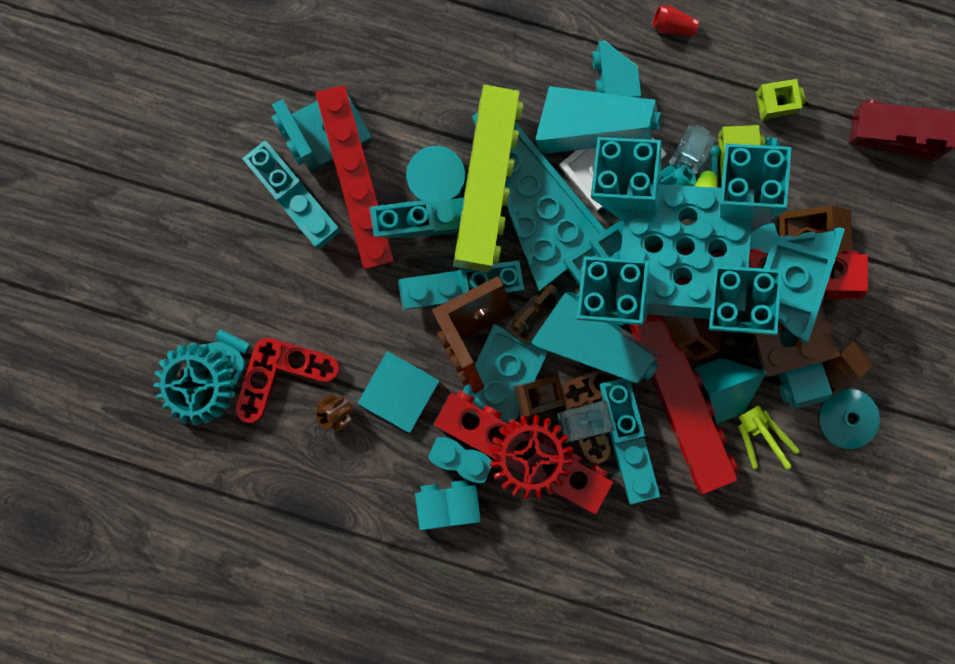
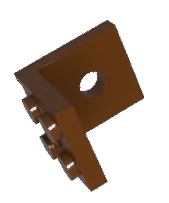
M498 276L432 309L441 328L437 335L463 386L470 384L474 394L485 389V386L462 340L513 314L504 286Z
M820 305L808 345L803 344L797 338L792 347L782 345L780 334L783 330L788 329L779 321L777 336L752 334L765 377L840 357L839 350L835 351L830 335L833 332L830 320L826 321L822 305Z

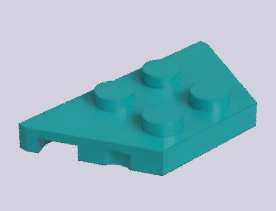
M834 228V231L815 234L814 231L802 233L796 237L787 235L774 237L764 269L782 270L778 321L803 344L808 345L845 231L844 228Z

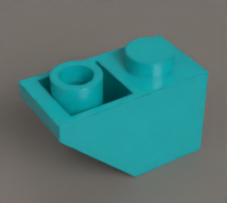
M605 40L599 41L596 51L592 52L593 69L599 70L600 79L595 81L596 92L640 98L638 66Z

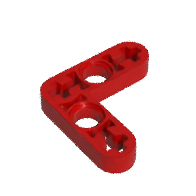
M272 338L261 339L254 347L236 405L237 416L240 420L247 423H255L263 418L278 369L321 382H331L340 373L338 361L330 355ZM269 344H273L272 349L276 351L275 356H269L266 364L273 366L271 371L263 367H256L257 361L263 364L265 355L261 353L262 347L267 348ZM294 352H301L305 355V364L301 368L294 369L289 364V358ZM311 356H317L314 362L322 365L326 363V360H329L330 366L334 368L333 373H327L326 377H322V371L316 368L311 369V374L307 373L311 366ZM258 372L265 373L268 378L267 385L262 389L254 388L251 382L253 375ZM248 390L255 394H264L262 400L256 398L254 407L258 408V413L251 414L250 418L247 417V412L243 410L244 405H250L253 396H247Z

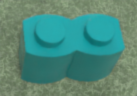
M445 437L436 438L428 456L429 460L436 466L445 470H457L463 478L475 483H484L491 469L489 463L492 460L488 456L476 450H465L458 442Z
M469 480L451 482V488L439 490V484L421 486V492L415 493L420 530L481 522L476 485L470 486Z

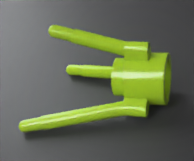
M758 405L739 416L742 424L737 427L743 436L752 468L757 469L758 463L749 432L752 433L753 437L762 433L784 467L790 470V463L767 429L770 427L795 454L799 453V449L771 419L766 410L762 411Z

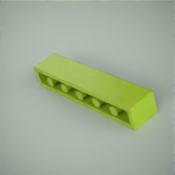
M483 85L453 267L489 273L493 264L498 265L501 246H496L497 235L503 234L505 217L500 216L501 207L507 206L510 188L505 187L506 177L512 176L514 159H509L510 149H516L519 131L514 130L515 120H520L523 102H518L519 91Z

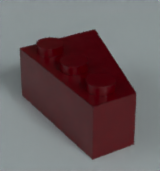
M867 100L854 110L848 144L937 161L955 149V111L890 105L876 100Z

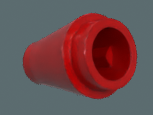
M669 4L666 7L659 5L654 15L652 28L657 29L658 33L693 37L697 31L699 20Z

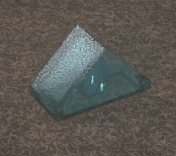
M607 400L557 413L562 434L569 437L565 443L615 431Z

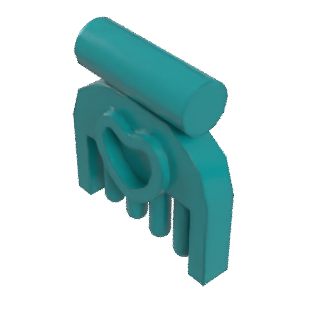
M220 329L215 336V340L219 342L209 343V350H220L218 359L228 358V362L224 367L226 369L229 367L233 368L234 371L237 370L233 377V380L237 381V385L246 362L242 354H247L251 344ZM204 365L205 372H207L208 368ZM233 373L228 375L229 380L231 379ZM236 385L230 386L229 388L234 390Z

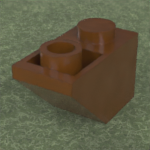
M664 316L675 345L693 360L698 361L720 352L722 331L709 330L710 319Z
M854 340L839 350L840 357L822 362L832 391L830 397L860 379L873 365ZM823 402L815 403L814 405L817 407Z

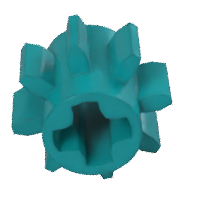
M676 163L661 171L663 176L661 184L693 186L696 183L694 173L686 165L680 167Z

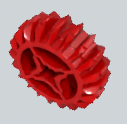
M522 415L520 417L521 426L518 427L516 422L511 419L509 420V425L513 429L512 431L508 432L504 427L499 429L505 438L503 441L496 437L493 438L492 442L500 445L499 450H489L490 455L498 456L497 461H492L489 464L491 468L500 466L501 470L493 476L496 480L505 476L507 479L502 483L501 487L506 489L512 483L514 485L511 492L513 496H517L520 488L524 489V499L530 498V490H535L536 498L541 499V488L545 487L547 493L552 495L554 491L550 484L553 481L559 487L564 485L557 478L561 473L566 477L570 476V472L562 469L563 464H573V459L564 458V453L573 452V448L571 446L562 447V443L566 442L569 437L568 435H562L559 438L556 436L561 430L560 425L554 426L551 431L548 429L551 419L546 418L542 426L538 425V415H533L532 424H528L527 417ZM529 431V438L524 448L520 450L507 449L515 436ZM539 432L545 434L552 441L556 455L546 454L540 450ZM533 442L534 453L547 459H539L537 463L534 461L535 464L531 465L529 473L528 461L522 457L515 456V454L523 455L525 451L528 452L527 449L532 448ZM505 459L517 460L523 464L524 481H520L511 475ZM540 465H555L552 472L546 478L533 482L536 469Z

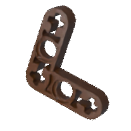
M600 369L572 379L562 387L566 404L564 408L583 456L587 461L594 464L606 461L610 456L611 449L592 402L602 398L601 391L594 387L593 381L599 374L608 376L610 381L616 380L613 374ZM588 379V387L594 394L593 397L589 398L587 391L578 396V402H574L573 398L567 399L566 394L570 391L569 386L573 385L575 389L585 387L582 380ZM587 413L592 416L594 424L590 430L584 431L577 426L576 421L580 414ZM596 430L599 431L600 436H596L594 439L597 445L604 446L605 450L601 452V458L597 459L595 455H589L588 450L592 448L590 439L583 442L581 436L590 435Z

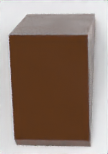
M559 375L513 386L520 416H530L566 405Z

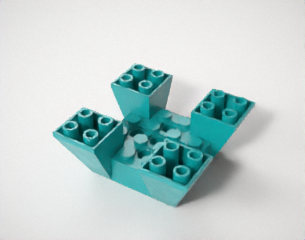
M597 137L591 198L622 220L624 227L620 259L584 256L577 320L643 325L649 314L710 319L709 330L777 336L782 270L749 268L751 233L787 210L791 147L726 144L722 188L661 184V140ZM685 219H693L696 221L692 225H684L681 223ZM651 246H659L662 248L657 253H650L647 251L648 248H650ZM683 248H690L693 250V252L689 255H681L680 253H678L679 250ZM714 250H721L725 255L713 257L710 253ZM681 277L691 280L687 285H678L675 281Z

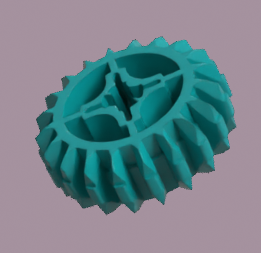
M189 343L188 347L180 345L177 347V351H169L167 353L168 359H162L159 362L164 370H157L154 373L161 381L154 383L153 386L161 388V393L156 396V399L165 400L162 406L163 410L172 409L170 418L175 419L180 416L181 423L183 424L189 423L191 420L193 425H199L202 421L204 423L212 422L213 416L216 418L222 416V409L230 407L231 404L226 398L234 397L235 393L229 387L236 385L237 381L229 380L228 375L232 374L234 369H226L224 367L228 362V358L218 359L220 350L213 349L210 351L208 344H202L199 347L197 343ZM187 361L183 377L176 380L180 367ZM204 365L208 368L212 377L206 374ZM193 381L205 385L197 387L196 385L185 383ZM214 388L210 402L203 407V400H206L207 390ZM178 391L183 393L186 401L183 400Z

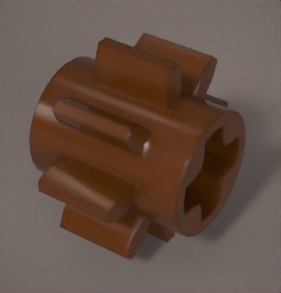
M330 393L316 404L318 408L315 413L316 420L326 430L333 427L334 432L337 433L353 421L350 417L353 414V407L344 396L336 398L334 393Z

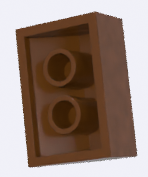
M831 205L786 212L779 215L780 237L787 235L796 237L807 232L815 231V234L834 231V228H844L845 231L837 254H840L842 251L852 250L851 210ZM832 269L830 278L838 279L842 277L838 270ZM823 299V300H824V302H835V301H845V300H854V299Z

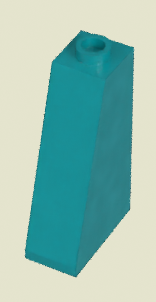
M549 86L535 140L539 151L543 154L596 148L597 137L652 140L654 130L658 131L660 128L661 112H657L656 100Z
M567 292L563 295L531 342L542 349L635 383L643 381L644 378L649 381L659 368L656 361L660 355L616 323L577 320L579 297L573 292Z

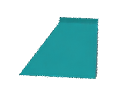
M718 358L693 368V371H697L702 380L703 387L701 391L704 398L709 399L714 409L715 415L712 417L715 424L744 414L765 376L762 370L725 358Z

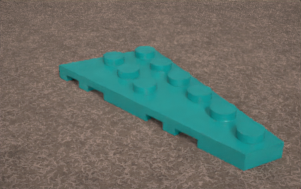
M478 112L472 116L475 127ZM515 122L514 130L519 131L516 149H510L509 159H514L512 176L506 177L505 187L510 188L506 208L537 289L540 292L544 286L549 285L568 269L563 263L565 258L588 244L590 240L604 232L605 229Z

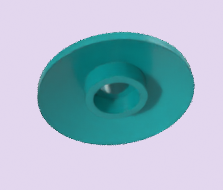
M855 389L841 390L824 401L819 411V425L823 435L833 445L844 449H856L868 444L875 437L880 424L879 411L874 401L864 392ZM850 413H854L857 417L855 424L848 422L847 418Z

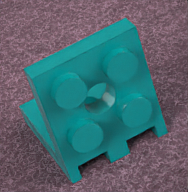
M348 96L361 145H364L371 141L372 137ZM283 99L272 104L277 114L271 117L285 140L291 139L286 144L299 166L304 163L311 174L333 162L317 101L293 114L290 113Z

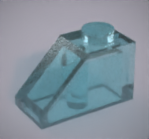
M689 125L669 163L672 165L678 163L680 167L686 165L696 175L707 159L716 138L710 136L711 132L702 126L695 125L693 127Z

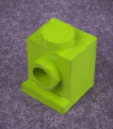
M797 79L762 84L756 92L761 121L798 114L803 108L802 105L805 104L804 91L802 87L799 88ZM777 98L783 99L784 105L778 106Z

